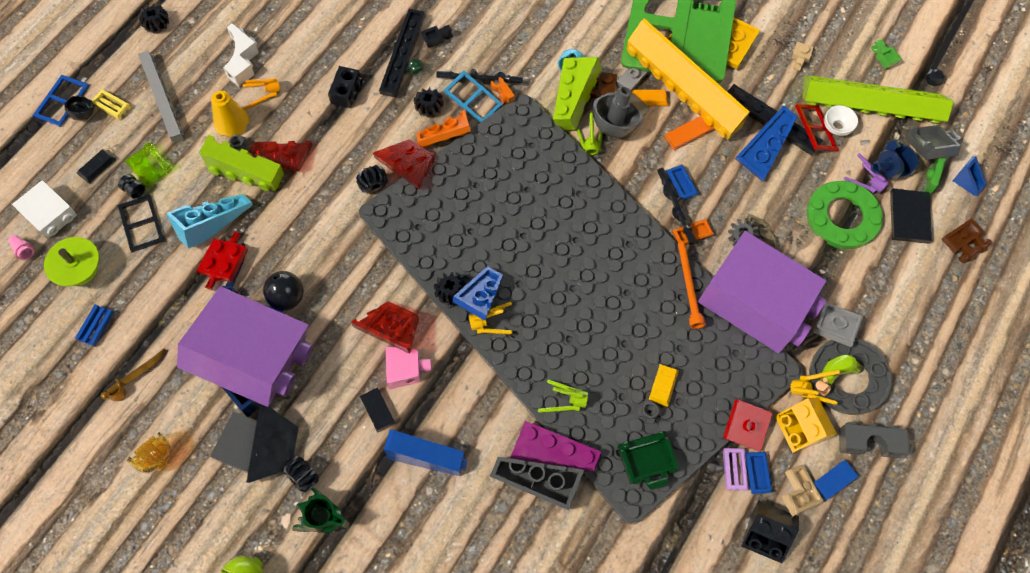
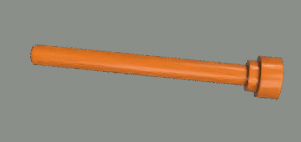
M679 242L678 249L691 309L689 324L691 329H699L706 325L705 318L699 313L685 242Z

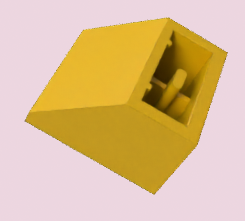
M818 397L807 398L775 415L792 453L819 444L837 435Z

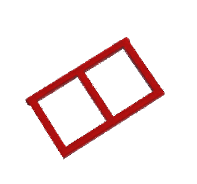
M796 104L795 107L814 150L839 151L831 132L824 124V116L819 106ZM802 109L816 111L822 125L809 124ZM812 130L825 131L832 146L818 145Z

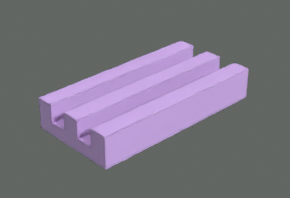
M724 448L723 460L726 491H747L745 449ZM729 453H731L734 485H731ZM736 453H739L742 485H739Z

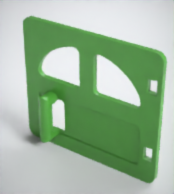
M633 0L621 58V65L623 67L651 72L648 68H644L636 57H632L627 51L629 38L645 18L656 28L671 30V42L714 81L721 83L724 80L736 0H722L719 6L697 3L694 0H678L675 17L648 14L644 10L651 0Z

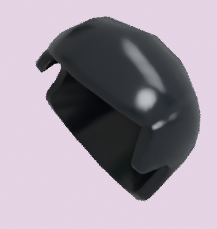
M72 96L64 102L65 112L73 120H86L93 114V103L84 96Z

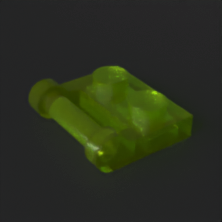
M152 142L146 143L141 150L124 160L146 188L173 169V166L166 162L158 153L156 146ZM148 155H151L160 165L158 170L146 158Z

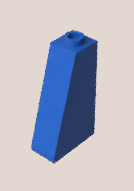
M391 429L389 430L384 447L389 460L460 476L461 470L465 471L468 460L465 458L464 451Z

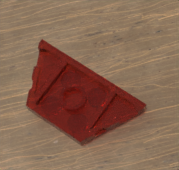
M410 139L373 153L376 160L418 189L422 187L421 182L424 177H427L429 168L435 160L433 154Z
M388 301L377 309L367 312L368 316L362 320L357 321L355 319L351 322L354 328L410 354L419 317L416 313Z

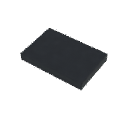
M892 188L890 191L892 240L930 244L932 234L929 192Z

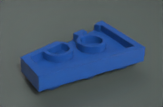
M487 266L453 296V302L485 321L501 285L503 275Z

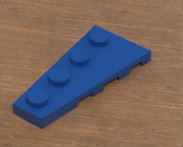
M783 105L735 159L763 182L798 116Z

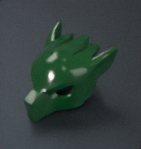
M314 487L311 489L314 495L309 496L307 501L298 503L296 506L301 511L302 517L298 518L301 524L293 525V531L330 533L338 527L348 529L350 525L342 517L340 509Z

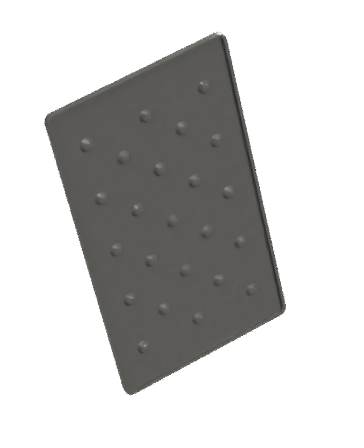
M525 94L519 95L515 98V101L507 103L470 129V132L457 138L360 207L359 215L367 227L542 428L602 452L595 472L584 470L583 475L625 523L633 525L643 519L729 442L723 436L735 399L765 410L791 387L793 380L800 379L802 368L784 349L778 354L698 303L712 278L688 255L699 313L704 316L706 323L702 328L691 329L689 324L691 309L678 244L560 126H556L554 120L530 96ZM487 266L501 273L503 279L491 308L508 302H512V305L502 309L503 313L486 318L487 326H483V328L511 330L513 333L477 334V330L472 331L469 315H473L471 312L456 305L453 301L448 306L446 300L441 303L439 302V297H435L434 292L436 290H434L433 286L437 283V277L443 278V273L450 276V273L453 272L454 277L460 274L461 280H465L467 285ZM662 364L679 370L668 407L655 403L662 409V414L655 418L653 424H648L645 418L638 416L637 411L649 399L659 365ZM547 380L556 381L588 392L586 407H580L579 411L538 412V409L573 406V404L569 403L570 395L553 391V387L556 386L548 384ZM665 431L679 466L678 471L667 474V486L650 490L644 481L634 485L630 484L617 448L618 444ZM662 476L651 478L650 481L661 479Z

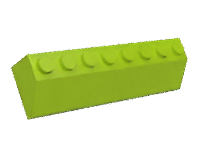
M804 74L802 98L809 105L822 103L825 107L829 108L841 105L850 109L857 108L860 112L870 113L871 110L877 111V114L884 116L891 113L899 118L912 116L914 120L923 121L926 118L930 119V122L941 123V121L948 122L954 100L944 94Z

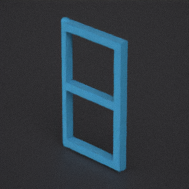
M464 70L443 90L447 96L465 109L479 123L503 106L500 100ZM464 76L479 88L465 103L449 91ZM482 91L497 103L483 119L468 107Z

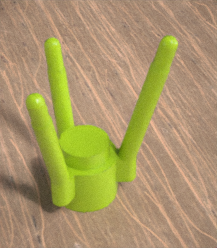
M591 112L590 137L584 142L580 129L577 128L576 131L581 148L588 155L593 156L601 151L603 133H599L597 141L594 137V119Z
M547 380L548 384L556 386L553 387V391L570 395L569 403L573 404V406L538 409V412L579 411L580 407H586L588 392L556 381Z

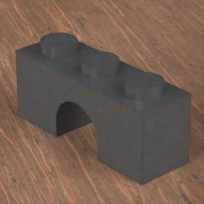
M847 422L839 429L840 453L861 455L867 450V440H873L880 447L881 457L903 458L909 454L907 429H900L899 426L879 427L878 424H867L864 426L859 425L857 422Z

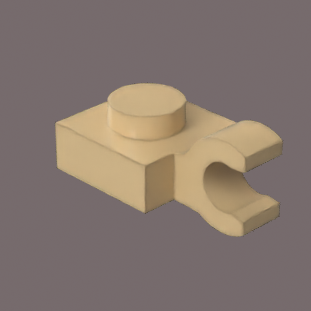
M800 42L796 43L791 59L796 60L793 69L800 71L803 63L808 64L813 46Z

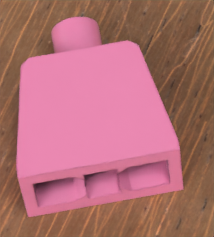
M386 347V377L389 389L419 383L420 372L432 371L431 359L420 360L418 350Z

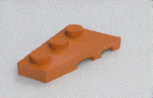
M465 109L460 111V115L452 118V116L446 118V121L441 125L434 124L416 133L419 147H429L433 143L447 141L452 137L463 136L470 132Z

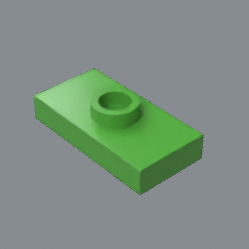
M946 157L937 158L926 174L928 180L924 192H929V195L939 185Z

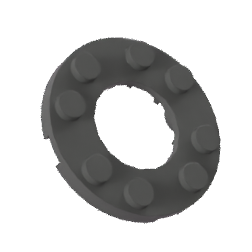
M855 338L852 347L833 340L823 344L811 360L809 375L822 373L827 362L836 357L852 355L856 361L864 366L869 378L867 388L858 394H847L840 391L834 383L832 385L828 384L831 386L830 392L826 396L820 393L817 396L835 400L838 404L823 403L837 412L848 415L865 414L880 406L887 398L892 383L891 373L888 371L887 361L874 346ZM820 378L810 380L815 391H817L816 383Z

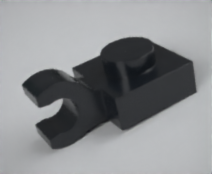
M446 25L441 29L434 26L421 31V35L428 48L443 43V38L450 39L453 37L450 25Z

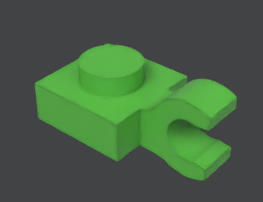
M882 39L875 41L876 45L871 47L873 52L877 53L875 57L884 69L894 66L901 61V57L892 46L887 48Z

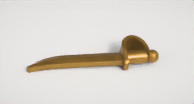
M163 348L150 360L118 381L116 379V384L108 388L107 392H103L101 398L104 400L110 398L112 401L123 400L126 396L124 386L154 366L161 359L166 349Z

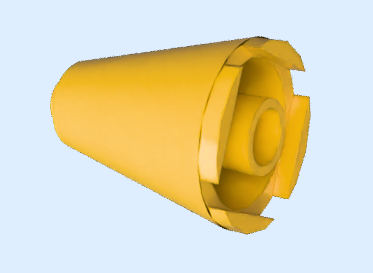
M215 92L211 97L215 130L220 135H225L229 138L233 135H241L246 131V127L250 122L247 112L227 92Z

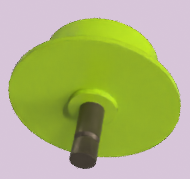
M70 237L63 239L48 251L44 260L45 274L53 283L60 286L85 285L97 274L99 264L98 249L86 238Z

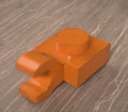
M499 77L498 85L491 81V89L500 92L499 98L503 104L515 101V95L508 85L504 84V80Z

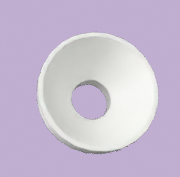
M838 105L831 107L827 111L824 124L831 133L845 136L855 130L858 118L852 109ZM838 122L843 128L837 129L833 123Z

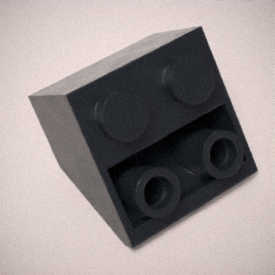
M758 500L750 516L741 547L783 563L799 531V516L795 515L792 517L791 513Z

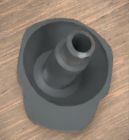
M620 87L618 92L606 93L594 101L593 117L600 132L615 138H622L638 128L649 107L635 96L629 88Z

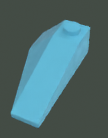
M244 194L221 198L217 203L202 202V206L198 207L183 206L166 214L179 240L189 249L207 241L249 209L253 203Z

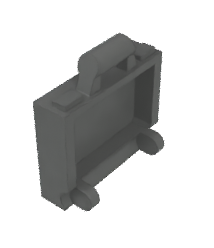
M913 125L907 131L905 138L925 160L958 156L961 149L960 144L963 142V138L955 130L946 131L940 125L918 128Z
M233 411L210 457L225 465L248 473L256 420Z

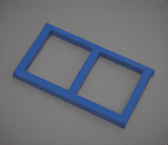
M61 75L33 116L61 127L68 117L66 112L59 121L40 115L50 99L63 104L67 101L54 96L64 80L82 87L78 93L79 96L85 93L89 84Z

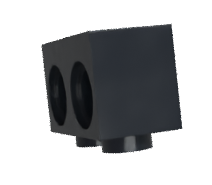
M343 66L338 67L328 92L331 104L351 108L353 102H356L358 88H361L363 82L359 70Z

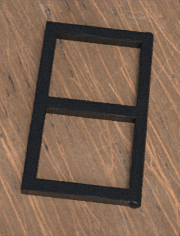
M150 194L118 205L131 253L164 242ZM148 201L153 217L128 225L124 208ZM154 222L159 238L134 246L130 230Z

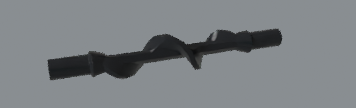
M471 69L469 73L472 78L480 79L483 84L499 80V77L506 83L523 84V77L505 75L503 72H498L494 76L478 75L476 69ZM437 71L436 78L455 79L461 73ZM464 76L459 82H465L467 78Z
M659 168L657 172L662 181L663 193L674 205L672 214L682 223L683 233L686 235L689 244L694 245L697 241L692 232V222L685 219L679 205L682 197H675L670 185V179L664 168Z

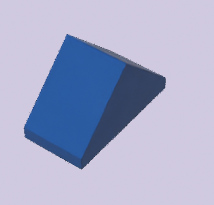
M972 156L952 180L974 196H978L987 185L976 156Z

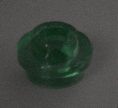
M413 59L407 64L406 68L411 75L417 74L423 69L422 61Z

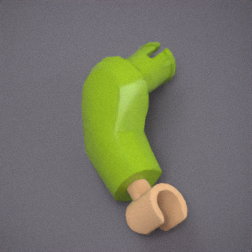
M842 355L827 362L822 373L839 370L840 373L820 378L816 383L817 391L826 396L831 390V386L828 384L832 385L841 374L859 373L861 369L858 367L862 368L861 364L852 355Z

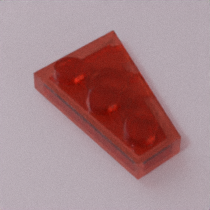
M305 140V143L288 141V143L278 144L276 141L254 142L249 153L255 158L259 155L280 164L282 168L300 172L312 147V141Z

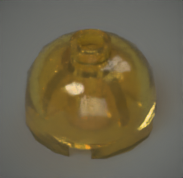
M161 432L157 433L158 438L152 436L135 450L136 456L133 459L131 457L127 459V462L134 469L142 473H150L154 470L160 472L168 465L166 460L171 454V446Z

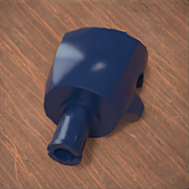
M897 140L890 141L881 152L878 161L871 164V170L874 173L881 172L882 175L889 179L904 178L913 173L919 166V157L910 146H905Z

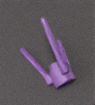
M858 153L857 156L863 162L862 166L874 176L869 182L872 186L848 177H844V180L856 183L872 193L875 191L880 193L889 181L880 173L872 172L871 164Z

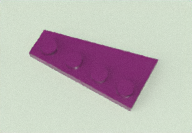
M525 421L510 459L595 472L602 452Z

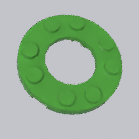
M833 181L826 183L813 193L807 204L806 215L810 228L816 236L819 235L827 241V244L836 248L856 249L863 247L878 234L882 226L883 215L877 199L867 189L853 182ZM841 198L850 200L854 205L859 206L863 214L861 224L853 229H843L834 225L827 214L829 203Z

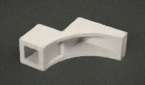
M230 24L227 29L235 42V51L230 61L223 68L227 77L238 87H241L246 80L255 75L252 69L253 64L249 60L259 52L254 38L248 37L242 28H237L235 25Z

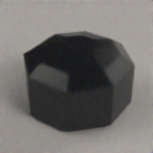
M935 68L930 69L925 79L928 84L938 86L944 80L945 75L943 71Z

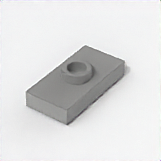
M628 68L616 81V85L627 87L632 91L649 72Z

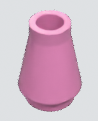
M12 235L8 239L18 259L28 260L33 257L34 247L32 244L23 240L18 235Z

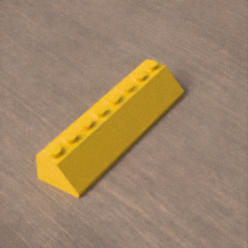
M644 18L628 40V53L632 57H636L644 68H648L656 79H660L665 83L666 88L676 93L682 102H686L695 114H699L707 125H712L719 136L729 140L743 127L749 111Z

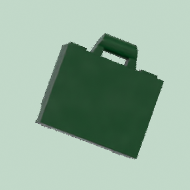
M665 431L632 441H625L617 446L630 484L634 485L644 481L650 490L667 486V474L675 473L679 469ZM662 476L661 479L650 481L651 478Z

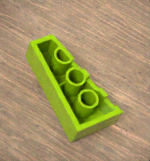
M598 57L564 58L553 116L556 126H560L563 130H576L584 112L583 108L590 99V93L597 83L598 74H601L603 69Z
M211 135L207 136L199 151L211 174L216 176L222 175L232 181H242L248 186L255 185L264 191L271 190L276 192L284 176L280 164L259 155L255 158L251 153L242 148L238 151L231 147V144L223 141L221 144L215 141V137Z

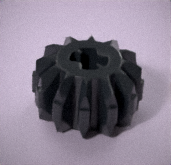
M153 4L150 7L147 5V8L141 9V13L138 14L140 25L147 32L151 31L154 34L156 31L161 32L162 28L167 29V24L170 23L169 15L161 5L156 6Z
M430 87L428 90L422 88L421 92L416 93V97L413 100L416 112H419L421 116L426 114L427 118L431 114L435 117L436 112L441 113V108L444 106L441 93H438L437 89L431 90Z
M378 165L364 168L356 176L359 189H361L362 193L367 194L381 190L389 181L383 167Z
M453 272L450 273V276L443 273V278L437 277L436 279L437 283L433 286L434 290H436L434 294L435 297H439V302L442 303L446 300V304L449 306L451 301H453V296L466 285V282L461 280L460 274L454 277Z
M296 456L284 467V474L301 492L306 493L309 489L311 490L319 481L315 470L302 457Z

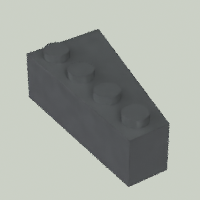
M498 457L490 477L569 510L584 470Z

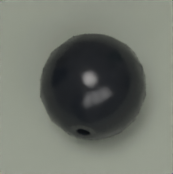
M288 271L273 273L266 279L263 287L265 301L272 308L282 311L295 308L301 302L304 293L301 280L295 274Z

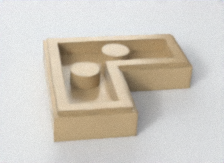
M803 464L785 472L795 490L782 497L792 517L824 503Z

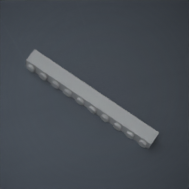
M149 51L139 53L138 56L173 144L184 140V132L182 128H179L181 126L180 122L176 120L178 118L175 111L173 112L174 107L169 102L171 99L166 94L168 93L166 87H163L164 81L162 78L160 79L161 73L157 70L158 66L154 62L153 54H150Z

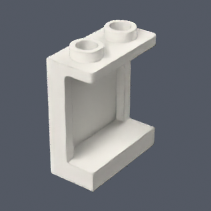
M43 180L12 204L47 239L57 234L61 228L77 216L75 211Z

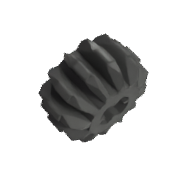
M745 218L744 223L741 222V219H737L738 226L735 223L731 224L735 230H728V233L732 234L728 238L729 241L735 240L732 244L733 247L741 237L740 231L742 230L743 232L747 230L748 233L756 238H760V235L756 234V232L760 231V228H753L756 224L755 221L748 225V218Z

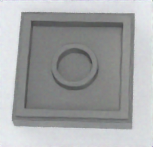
M825 303L813 333L852 347L863 316Z

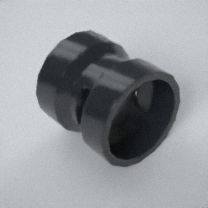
M125 174L118 182V187L122 191L127 192L128 196L133 199L139 198L146 189L145 185L141 181H137L132 174Z

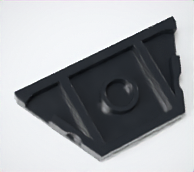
M260 403L246 483L283 472L287 463L294 459L299 427L269 406L267 407Z

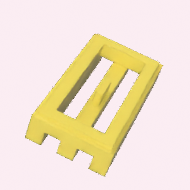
M103 89L91 100L94 106L118 120L122 119V114L125 115L127 113V109H131L128 103ZM102 95L114 101L115 103L121 105L122 107L120 108L111 103L110 101L102 98Z

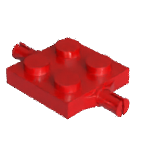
M234 231L229 241L215 238L212 240L197 269L200 274L210 277L205 288L213 290L216 281H233L248 252L246 246L236 244L241 236L240 233Z

